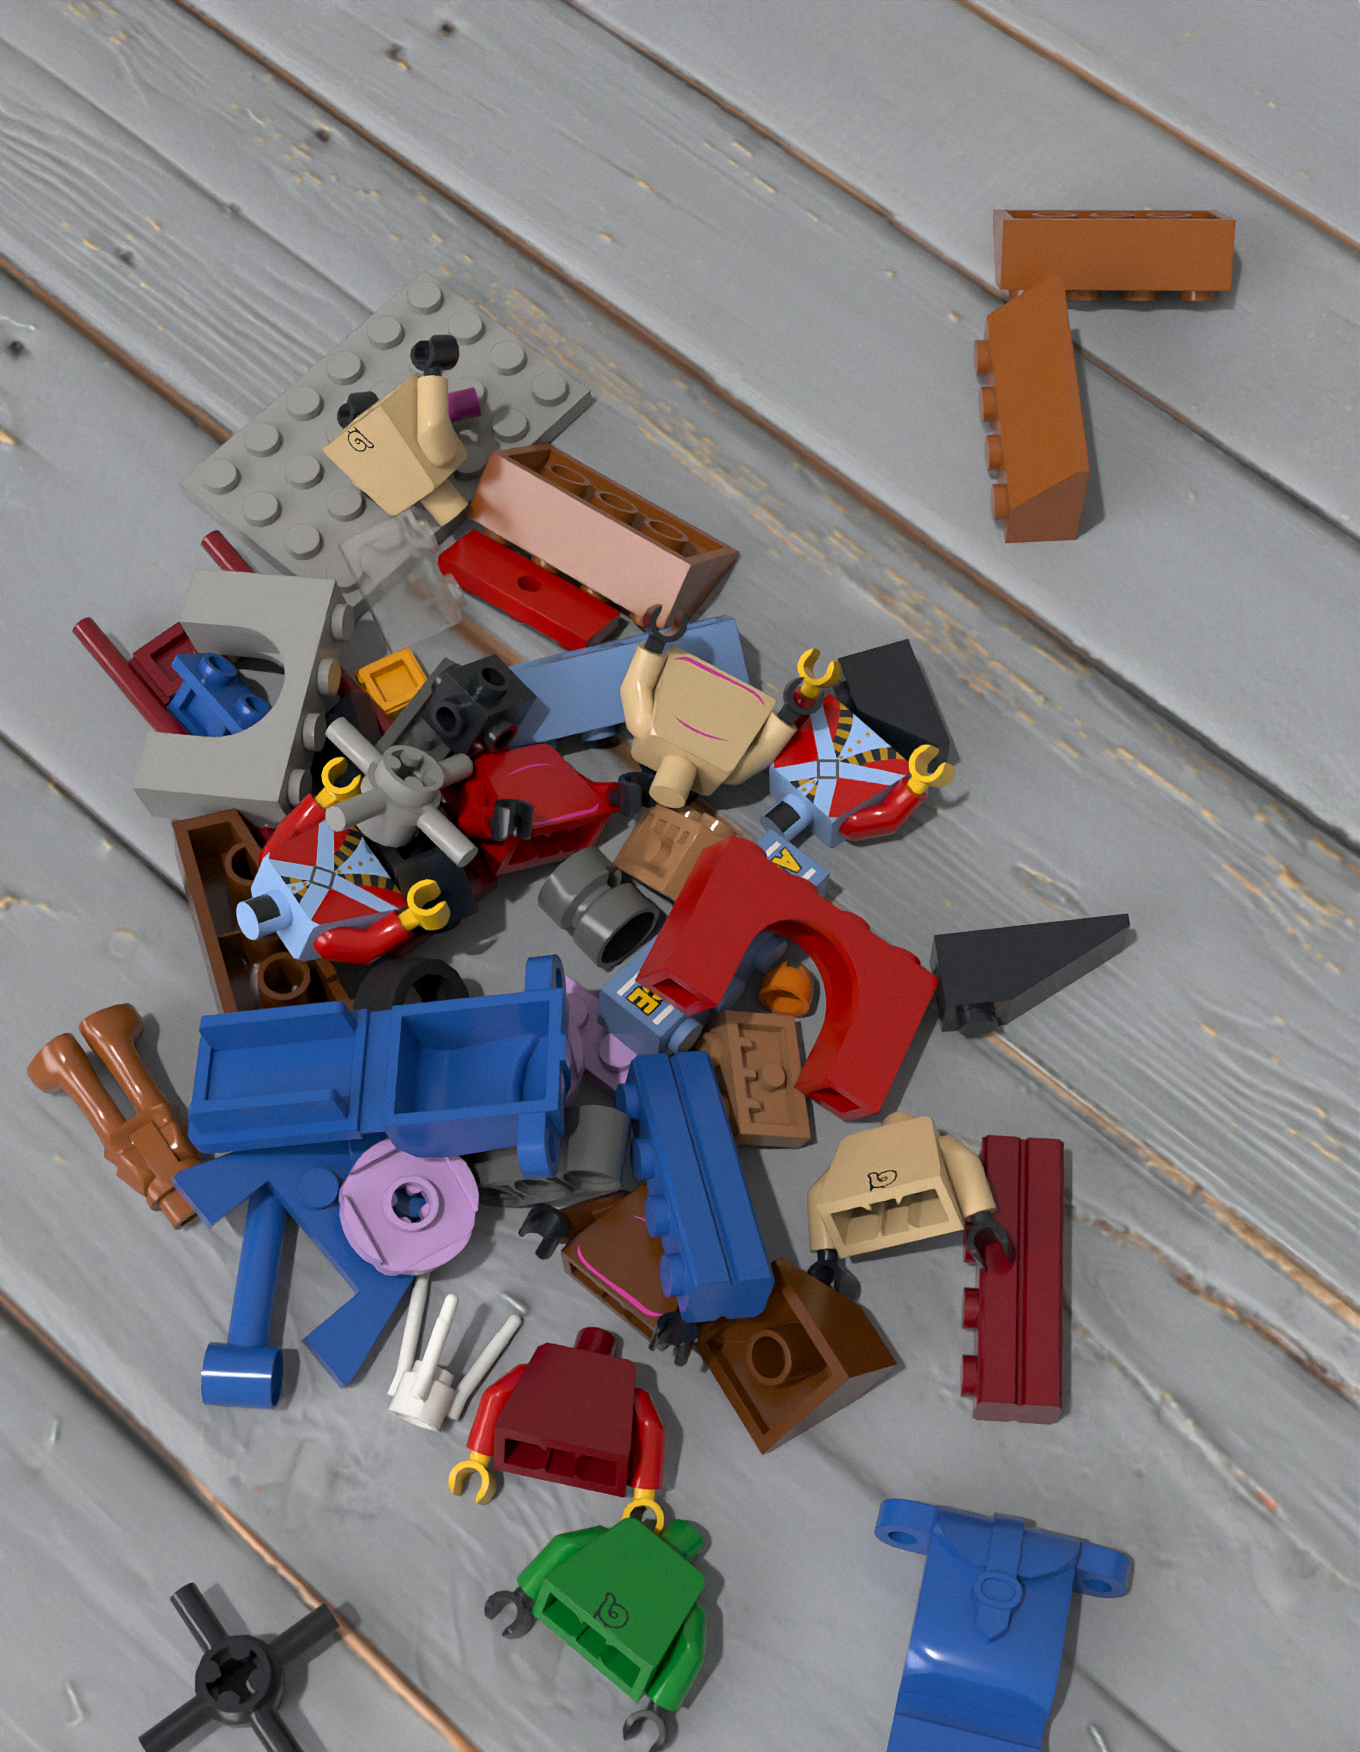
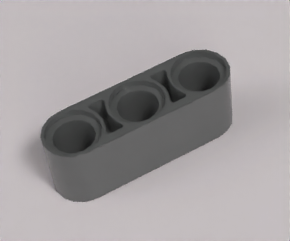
M579 1105L565 1108L564 1135L560 1141L559 1169L555 1177L525 1179L519 1165L517 1146L471 1153L469 1155L468 1167L478 1187L479 1203L492 1207H517L618 1190L622 1184L632 1122L631 1118L622 1111L601 1105Z

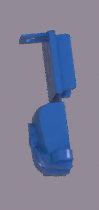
M557 954L529 957L526 963L524 992L392 1006V1010L369 1012L368 1009L349 1011L343 1002L333 1001L202 1016L199 1026L201 1037L192 1102L189 1104L188 1137L197 1150L205 1154L362 1139L363 1134L386 1132L396 1149L418 1158H443L517 1146L519 1165L525 1179L555 1177L559 1169L560 1141L564 1135L566 1095L571 1088L572 1049L568 1041L569 1002L566 995V980L562 961Z
M906 1499L884 1500L879 1507L874 1530L875 1536L889 1546L926 1555L886 1752H1041L1044 1726L1051 1711L1057 1686L1072 1591L1099 1598H1119L1124 1596L1127 1592L1131 1567L1130 1560L1120 1552L1109 1548L1080 1542L1078 1538L1025 1526V1519L994 1512L991 1518L938 1504L936 1507Z

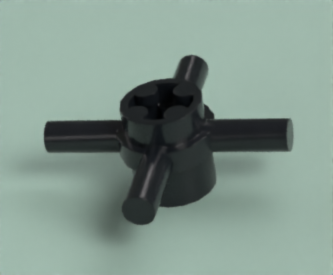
M194 1582L177 1590L171 1596L170 1601L204 1652L195 1673L196 1696L138 1737L146 1752H169L211 1720H214L230 1728L251 1727L267 1752H304L277 1710L285 1691L284 1667L341 1627L327 1605L323 1603L267 1644L265 1641L250 1635L229 1636ZM244 1661H252L257 1668L250 1673L248 1682L255 1692L249 1698L243 1700L241 1704L240 1697L234 1691L228 1690L223 1692L220 1689L225 1674L231 1677L235 1671L244 1667Z

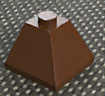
M784 1258L776 1259L770 1263L775 1283L763 1312L755 1317L726 1319L725 1316H721L695 1343L696 1348L762 1455L772 1452L852 1404L897 1365L890 1351L858 1304Z

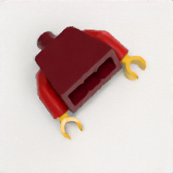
M585 1327L578 1331L573 1348L549 1342L537 1347L529 1363L516 1365L488 1386L482 1394L466 1443V1447L471 1450L469 1460L459 1462L449 1473L448 1484L451 1492L459 1497L466 1476L473 1472H479L482 1477V1485L477 1492L476 1503L478 1505H485L491 1501L496 1493L497 1482L495 1475L488 1466L491 1457H494V1470L625 1498L627 1486L634 1488V1500L624 1509L621 1520L629 1518L631 1513L638 1508L649 1509L656 1518L654 1534L658 1536L664 1525V1514L660 1506L655 1502L656 1489L663 1488L667 1441L666 1428L651 1394L635 1386L636 1365L628 1359L614 1357L617 1345L614 1336L599 1327Z

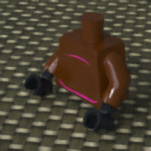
M647 1184L638 1186L632 1192L620 1189L561 1209H556L549 1205H538L532 1208L518 1234L520 1237H524L528 1233H536L543 1237L535 1251L536 1256L541 1260L549 1259L559 1244H566L561 1249L564 1272L650 1342L649 1350L655 1351V1348L663 1352L669 1344L674 1345L678 1348L674 1364L680 1367L686 1365L693 1345L709 1330L715 1321L686 1323L685 1320H682L676 1296L666 1297L663 1292L660 1279V1261L665 1252L661 1237L652 1238L647 1231L645 1222V1201L649 1195Z

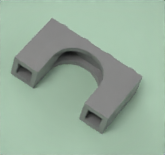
M194 568L179 622L197 652H212L218 655L253 657L272 661L284 668V683L281 694L273 708L260 721L241 732L222 737H204L148 731L132 789L151 816L185 820L236 808L246 826L276 829L279 823L309 793H312V775L310 770L315 751L320 752L325 744L327 724L324 715L329 696H335L339 689L341 679L339 657L343 642L350 641L354 630L353 607L347 604L336 579Z

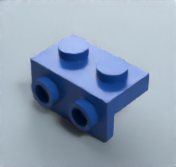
M212 652L205 654H177L171 663L173 669L184 681L167 708L191 735L204 737L232 735L253 726L272 709L265 700L254 695L236 675L237 670L235 666L221 655Z

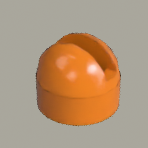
M789 961L775 964L764 977L759 992L760 1002L768 1010L778 1015L802 1016L808 1012L813 998L815 985L813 976L807 967L802 964L799 969L789 967Z

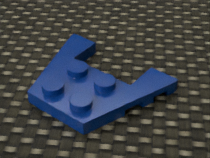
M386 1132L365 1133L362 1139L234 1151L187 1168L176 1174L170 1181L171 1184L209 1229L261 1187L267 1186L355 1293L354 1297L301 1340L340 1388L350 1382L415 1275L404 1274L387 1276L379 1272L372 1264L362 1259L352 1248L340 1222V1203L338 1199L342 1184L355 1162L364 1152L378 1142L389 1138ZM404 1188L396 1190L395 1194L398 1202L392 1207L398 1218L407 1217L411 1223L422 1221L418 1211L426 1204V1201L421 1193L409 1196Z

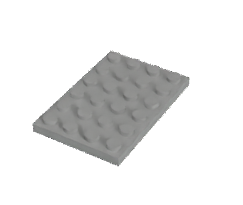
M423 270L180 481L179 484L184 497L281 574L286 576L336 579L347 604L353 607L354 619L356 621L468 518L466 514L492 451L542 443L549 444L591 405V391L430 273ZM433 335H452L459 345V359L456 366L451 370H441L442 377L448 379V393L474 387L481 410V416L452 423L455 433L467 450V459L448 477V480L464 497L468 505L444 526L439 525L420 501H417L397 516L387 514L364 491L356 488L351 483L350 477L322 451L343 430L337 421V412L343 404L347 403V398L351 393L372 391L380 400L413 374H416L418 378L423 377V371L416 369L412 364L410 352L418 341L429 340Z

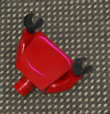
M544 743L509 749L506 745L494 753L486 750L470 757L474 763L472 775L466 778L464 785L459 789L457 795V828L465 836L475 837L495 876L566 860L574 853L587 847H593L596 844L612 813H620L625 817H631L639 813L642 807L651 808L655 806L657 802L649 794L655 775L646 772H629L619 776L618 782H594L575 771L552 746Z

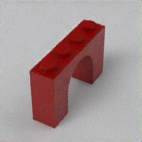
M731 835L702 849L635 981L689 1017L720 1004L749 944L759 932L774 933L790 939L799 945L815 963L821 975L826 994V1013L823 1026L794 1088L844 1122L879 1113L940 979L921 967L920 960L913 953L897 946H891L871 932L869 924L863 918L852 912L840 910L821 897L817 887L809 880L797 875L788 874L768 860L766 852L756 843Z

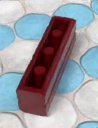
M987 1135L982 1137L978 1157L981 1160L997 1208L991 1215L993 1221L1002 1225L1016 1247V1258L1011 1263L1004 1252L1001 1242H992L983 1251V1259L987 1264L988 1272L981 1269L967 1247V1237L973 1228L972 1222L965 1221L963 1263H976L975 1288H963L962 1329L974 1330V1355L962 1354L960 1397L973 1398L972 1418L976 1420L1017 1421L1018 1423L1051 1425L1057 1422L1062 1411L1064 1142L1060 1139L1029 1137L1027 1139H1020V1137Z

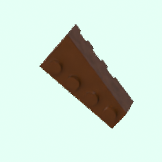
M236 808L172 822L176 860L218 1013L224 1014L333 1001L343 1002L349 1011L353 1010L355 1000H350L338 980L337 971L330 961L318 958L302 962L293 958L276 932L256 940L247 938L242 932L237 920L236 909L240 902L253 898L251 886L259 870L258 857L261 849Z

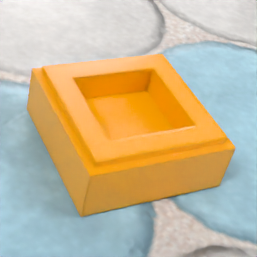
M409 646L353 671L356 682L394 721L427 680Z

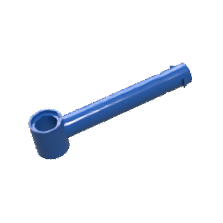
M267 1186L261 1187L249 1197L227 1343L210 1342L204 1356L201 1376V1396L204 1405L275 1410L279 1402L283 1381V1351L280 1346H268L288 1211Z

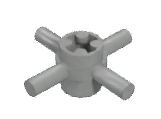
M344 717L337 718L329 725L325 732L326 737L365 774L360 786L361 794L326 809L325 819L333 831L339 832L357 825L360 831L372 841L384 846L400 847L412 841L418 828H420L458 867L467 865L475 857L478 848L437 809L442 796L440 789L472 775L473 764L468 756L460 753L436 762L426 752L406 745L391 746L382 755Z

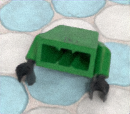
M624 1518L610 1529L598 1525L557 1534L518 1575L517 1582L519 1586L514 1592L503 1590L489 1596L485 1602L484 1613L487 1618L492 1620L500 1613L504 1606L515 1603L517 1607L516 1619L505 1628L502 1633L503 1637L511 1640L525 1635L531 1628L534 1615L636 1703L646 1693L650 1701L645 1709L632 1713L625 1720L622 1729L623 1739L627 1741L632 1732L633 1725L638 1719L642 1717L650 1718L657 1724L659 1736L649 1752H657L667 1740L668 1726L665 1722L666 1716L669 1711L676 1712L679 1710L705 1661L709 1615L704 1606L699 1602V1599L707 1581L703 1573L691 1564L704 1550V1542L699 1532L691 1524L681 1519H674L659 1536L655 1535L635 1518ZM535 1601V1604L532 1609L530 1605Z

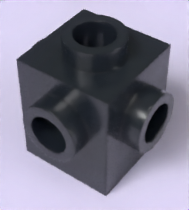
M496 654L463 666L453 664L443 670L432 683L431 691L434 694L420 717L440 736L442 742L456 754L461 753L471 757L486 750L494 753L501 750L514 738L519 725L537 696Z

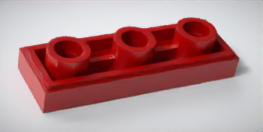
M474 528L438 556L436 572L458 584L465 592L477 595L507 612L512 619L526 623L554 639L566 650L573 651L598 645L618 626L620 611Z

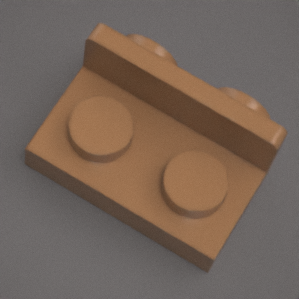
M657 803L655 806L644 810L613 864L630 877L676 901L702 849L731 835L735 836L737 832L706 813L702 815L686 804L681 808H673L671 810Z
M734 1010L722 1011L702 1029L700 1036L694 1043L693 1051L706 1050L707 1054L710 1055L736 1147L739 1144L801 1147L811 1139L805 1095L794 1088L802 1071L794 1016Z

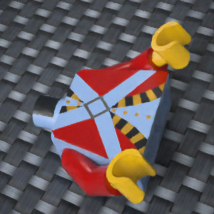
M815 648L805 651L798 661V673L800 677L805 678L802 686L795 688L793 700L800 708H806L812 704L814 697L821 688H829L835 685L842 675L841 664L836 660H832L826 674L816 679L813 674V666L819 659L821 651ZM829 694L824 698V702L818 711L810 715L799 716L794 723L797 731L769 766V792L777 803L761 816L760 821L766 832L769 829H773L789 842L807 828L823 844L829 847H836L847 839L860 841L892 835L900 829L927 799L925 790L929 786L940 788L951 783L954 778V767L944 762L933 774L928 775V764L938 755L940 749L932 745H922L914 750L908 762L834 696Z
M343 757L334 758L324 766L321 776L325 788L317 796L309 793L279 823L259 854V870L251 886L253 898L240 902L237 905L236 915L239 926L247 938L256 940L276 932L292 957L302 962L323 958L328 961L363 966L374 962L414 936L412 929L417 926L426 930L441 929L448 923L450 909L446 901L438 903L431 909H422L424 904L435 900L441 893L437 882L429 879L419 881L411 887L406 903L402 893L355 826L339 832L333 831L328 826L325 819V812L328 807L362 793L360 789L363 780L361 774L355 777L350 785L338 788L333 786L334 781L343 775L348 768V763Z

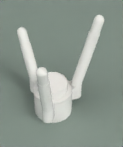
M429 1272L416 1275L397 1371L387 1395L393 1397L388 1412L418 1427L439 1432L445 1417L458 1422L468 1397L507 1346L522 1321L520 1316L511 1315L457 1388L453 1390L450 1386L454 1375L438 1367L437 1364L459 1303L457 1294L449 1293L446 1296L423 1360H416L414 1364L428 1292Z

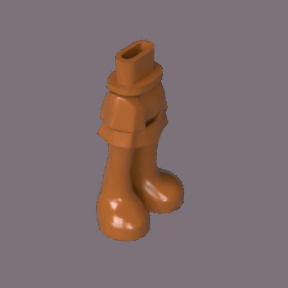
M130 1003L116 1004L87 1016L80 1023L79 1032L113 1075L138 1114L126 1120L92 1068L85 1051L71 1033H63L48 1042L32 1059L27 1067V1075L43 1093L55 1094L64 1091L76 1103L105 1147L104 1158L118 1167L116 1176L144 1196L152 1211L162 1210L173 1228L180 1230L197 1220L199 1216L170 1181L180 1171L204 1163V1161H202L201 1152L197 1150L188 1137L189 1124L184 1122L181 1107L171 1104L139 1056L135 1044L142 1037L144 1031L140 1014Z

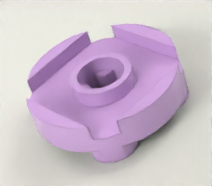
M387 1138L373 1145L361 1155L342 1184L338 1199L340 1203V1222L348 1242L356 1253L382 1274L397 1276L401 1274L421 1275L429 1273L447 1264L466 1246L475 1225V1213L478 1211V1187L471 1170L459 1155L443 1158H418L396 1149L390 1138ZM404 1188L409 1196L421 1193L426 1201V1204L418 1211L422 1221L411 1223L407 1217L398 1218L392 1208L398 1202L395 1194L396 1190Z

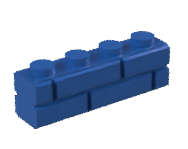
M706 1050L676 1052L673 1057H668L667 1053L637 1055L631 1060L625 1083H620L617 1086L616 1109L627 1114L632 1121L631 1126L635 1139L632 1140L630 1146L631 1169L636 1180H646L649 1191L645 1201L647 1231L652 1238L661 1237L665 1252L660 1261V1279L663 1292L666 1297L676 1296L682 1320H685L686 1323L715 1321L721 1316H725L726 1319L758 1316L765 1309L775 1279L710 1055L707 1054Z

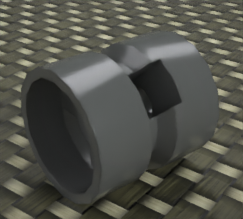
M593 846L574 853L561 863L542 886L537 900L538 906L561 929L569 927L575 929L573 934L574 943L596 966L603 969L624 960L640 946L655 927L659 917V909L634 884H622L623 873L600 849Z

